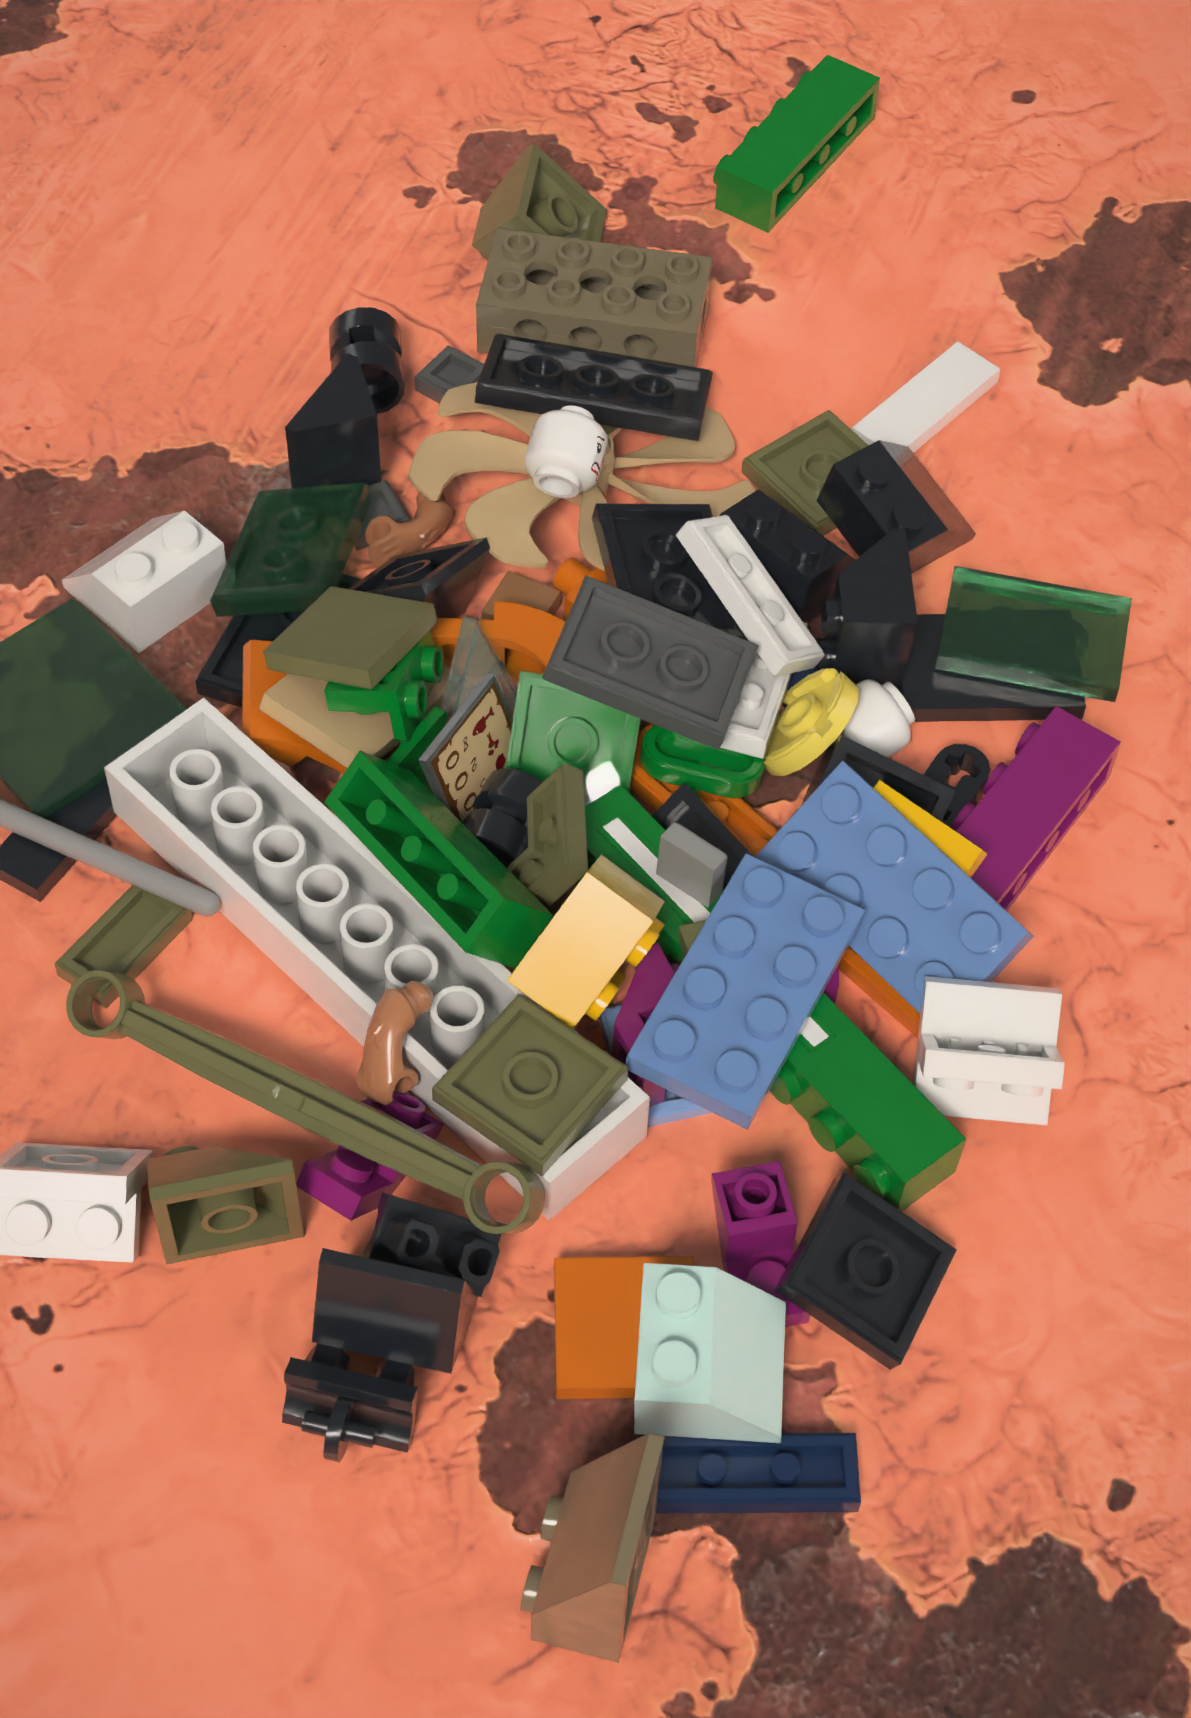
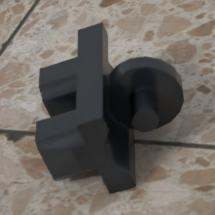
M382 1192L378 1204L375 1227L361 1257L463 1279L475 1292L476 1296L482 1297L484 1287L490 1282L500 1252L498 1243L501 1234L484 1232L477 1228L467 1217Z
M317 1343L305 1360L293 1357L289 1360L284 1372L286 1396L282 1423L302 1427V1432L325 1437L323 1450L325 1460L340 1463L345 1455L348 1443L369 1448L377 1445L408 1453L414 1435L418 1387L414 1386L415 1369L410 1364L387 1359L384 1362L378 1363L373 1376L350 1371V1356L343 1349Z

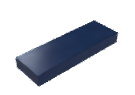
M781 1433V1443L675 1436L664 1437L656 1514L859 1512L861 1494L856 1433ZM638 1434V1438L644 1436V1434Z

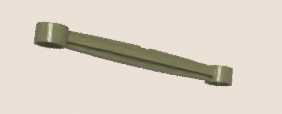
M103 970L89 971L77 978L68 992L66 1001L67 1015L72 1026L81 1034L112 1040L128 1036L200 1077L281 1118L380 1165L463 1200L464 1208L470 1221L484 1232L491 1234L520 1233L534 1225L542 1213L545 1201L543 1185L536 1173L527 1166L510 1162H491L480 1165L401 1121L327 1084L220 1034L145 1003L141 987L133 978L127 975ZM111 981L119 993L120 1007L114 1021L109 1026L101 1028L94 1020L92 1003L98 989ZM505 1172H509L519 1181L523 1190L521 1211L509 1224L496 1222L489 1214L485 1203V1193L490 1181L495 1176Z

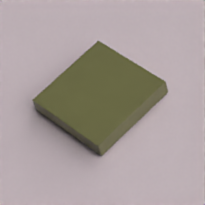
M827 410L745 457L742 462L741 473L759 490L824 536L837 528L816 501L833 464L869 445L836 415Z
M330 586L263 651L267 668L287 674L373 689L437 623L434 604Z
M518 994L432 1087V1100L543 1177L628 1080V1067Z

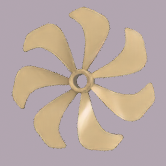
M477 382L449 389L439 404L438 415L440 417L482 412L510 423L528 437H531L534 424L542 415L475 403ZM706 408L699 441L667 436L654 444L620 457H615L612 439L622 428L601 425L607 434L608 444L598 481L591 489L580 492L576 497L563 499L581 505L578 522V540L581 553L590 564L605 571L592 522V515L596 503L608 504L605 497L611 485L649 504H710L713 517L720 516L722 512L756 490L748 480H742L732 486L716 491H690L643 484L613 475V469L661 463H715L730 458L735 450V441L720 413ZM448 430L438 432L425 438L419 445L410 465L408 479L429 500L437 501L447 484L455 476L464 473L501 471L529 475L525 468V454L528 444L481 431ZM532 477L491 490L470 504L465 514V527L470 536L475 540L487 537L490 545L489 553L502 563L520 567L545 568L548 566V559L538 549L529 531L539 514L562 498L548 495L535 486Z

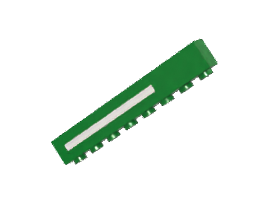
M619 784L585 805L588 870L602 854L665 901L656 916L665 925L655 943L659 944L670 965L677 963L680 966L685 957L677 939L679 926L707 920L720 896L707 908L656 874L660 837L666 830ZM823 992L775 1079L770 1092L782 1104H791L808 1122L810 1132L817 1143L826 1151H835L853 1170L856 1181L902 1212L956 1172L966 1138Z

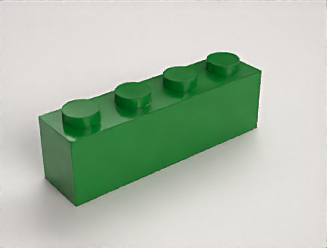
M828 54L812 71H805L797 86L786 98H779L770 114L758 127L752 126L745 135L743 142L731 155H724L717 164L713 176V182L717 185L715 208L769 233L875 119L880 77Z
M359 751L324 803L465 953L516 968L553 917V914L410 770Z

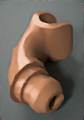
M419 492L416 497L417 510L414 519L408 522L396 523L388 516H379L369 522L365 531V540L370 545L368 547L369 559L376 567H380L394 556L421 551L446 530L452 519L453 511L451 506L446 503L443 492L437 501L429 500Z
M410 981L403 988L386 989L374 1009L368 1026L363 1058L358 1071L357 1085L364 1096L385 1106L393 1101L394 1089L406 1093L418 1084L419 1075L413 1069L403 1065L402 1047L406 1033L412 1029L419 1015L430 1011L432 1006V991L422 982Z

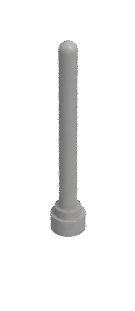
M0 797V827L199 915L210 917L219 911L220 899L214 892L2 800Z

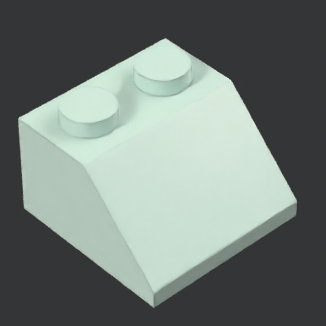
M644 1263L634 1399V1434L646 1435L653 1433L661 1436L781 1443L786 1302L717 1267Z

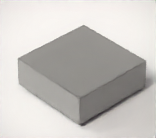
M674 822L660 837L656 874L709 908L722 894L728 856L690 830Z

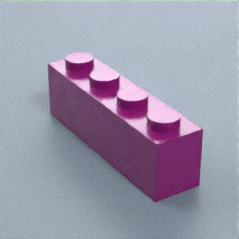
M1057 706L1041 725L1032 722L1027 727L1015 749L1016 757L1009 765L1000 762L995 767L984 786L983 794L985 796L977 806L970 802L967 803L958 814L951 828L987 853V856L971 878L1007 911L1108 781L1121 741Z

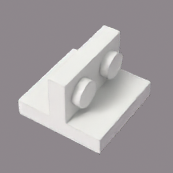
M924 976L913 1085L944 1116L1047 1125L1051 1089H1062L1065 1062L1056 1047L1062 992L1059 988Z
M16 1142L0 1155V1255L133 1263L139 1256L141 1188L148 1181L147 1159L152 1158L153 1150Z

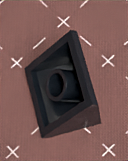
M347 353L285 426L293 507L301 511L332 506L336 496L381 482L377 413L359 359Z
M487 537L397 555L349 589L433 603L436 618H458L466 612L489 554L490 545Z
M322 1248L318 1267L312 1342L451 1374L471 1322L478 1296L463 1279Z

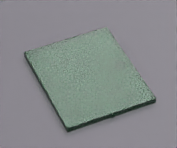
M71 598L0 642V780L31 813L46 818L107 779L105 766L180 715L187 708L74 598Z

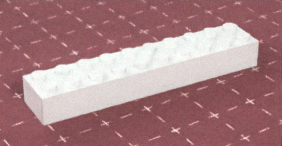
M205 698L199 700L104 767L114 813L183 878L214 892L220 899L219 911L363 1047L374 1009L386 989L403 988L410 981L426 984L433 994L431 1009L425 1014L419 1015L418 1020L415 1021L414 1026L406 1033L403 1040V1065L413 1069L419 1075L418 1084L410 1091L486 1163L510 1162L525 1165L432 1100V1087L518 994L556 1018L507 981L512 974L500 963L465 953L337 816ZM629 1078L542 1177L536 1173L543 1185L545 1194L544 1207L541 1214L548 1221L647 1137L650 1097ZM509 1172L499 1174L523 1196L522 1187L514 1176Z

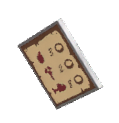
M486 673L418 759L433 794L461 823L469 812L473 811V803L489 775L495 770L506 768L513 720L494 674Z

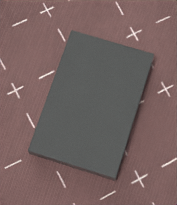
M585 575L542 679L719 750L759 645Z

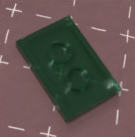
M350 483L259 491L210 599L216 617L305 611L330 586L337 587L372 501L367 484Z
M955 566L935 669L1115 702L1120 687L1132 598Z

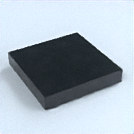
M842 1172L831 1182L774 1291L891 1370L901 1365L957 1249L854 1178Z

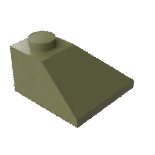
M533 143L524 150L481 207L472 246L488 261L497 228L600 242L607 209L541 148Z
M194 1146L175 1148L164 1156L147 1159L149 1196L166 1265L304 1237L296 1178L291 1159L221 1146L202 1149Z

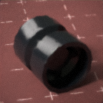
M358 307L345 311L336 317L329 327L331 372L347 353L358 357L376 413L387 412L398 405L404 396L405 381L403 362L401 360L400 327L396 319L390 314L376 308Z
M502 768L493 771L489 775L473 803V811L469 812L462 824L507 868L528 848L527 797L543 781L517 769Z

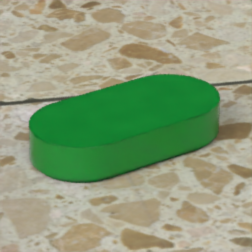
M657 725L652 726L645 733L640 752L641 765L651 777L678 786L685 783L694 790L727 798H742L755 792L761 783L765 766L763 763L765 760L762 758L723 748L717 750Z

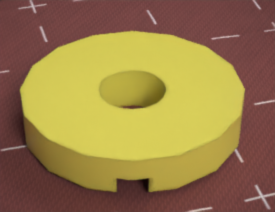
M834 668L821 669L806 676L786 692L783 702L787 706L777 718L764 756L765 761H763L765 764L764 768L772 776H786L804 768L818 758L838 738L851 720L858 704L859 688L841 670L839 673Z

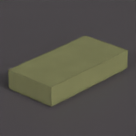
M132 885L54 963L57 976L72 985L77 978L86 972L103 970L124 974L135 980L192 921L191 911ZM110 981L98 989L93 1000L107 1009L119 997V993Z

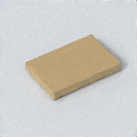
M445 665L441 681L434 683L428 696V707L425 717L435 706H442L457 692L463 678ZM287 674L264 693L259 706L261 711L346 768L349 767L359 751L382 759L400 743V741H395L389 712L361 715L347 711H328L324 693L328 681Z

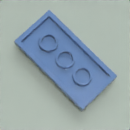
M843 760L756 855L759 860L865 909L862 922L849 946L919 1013H921L924 976L992 982L1034 937L1031 932Z
M746 853L629 1051L625 1063L628 1071L748 1130L857 932L865 909Z

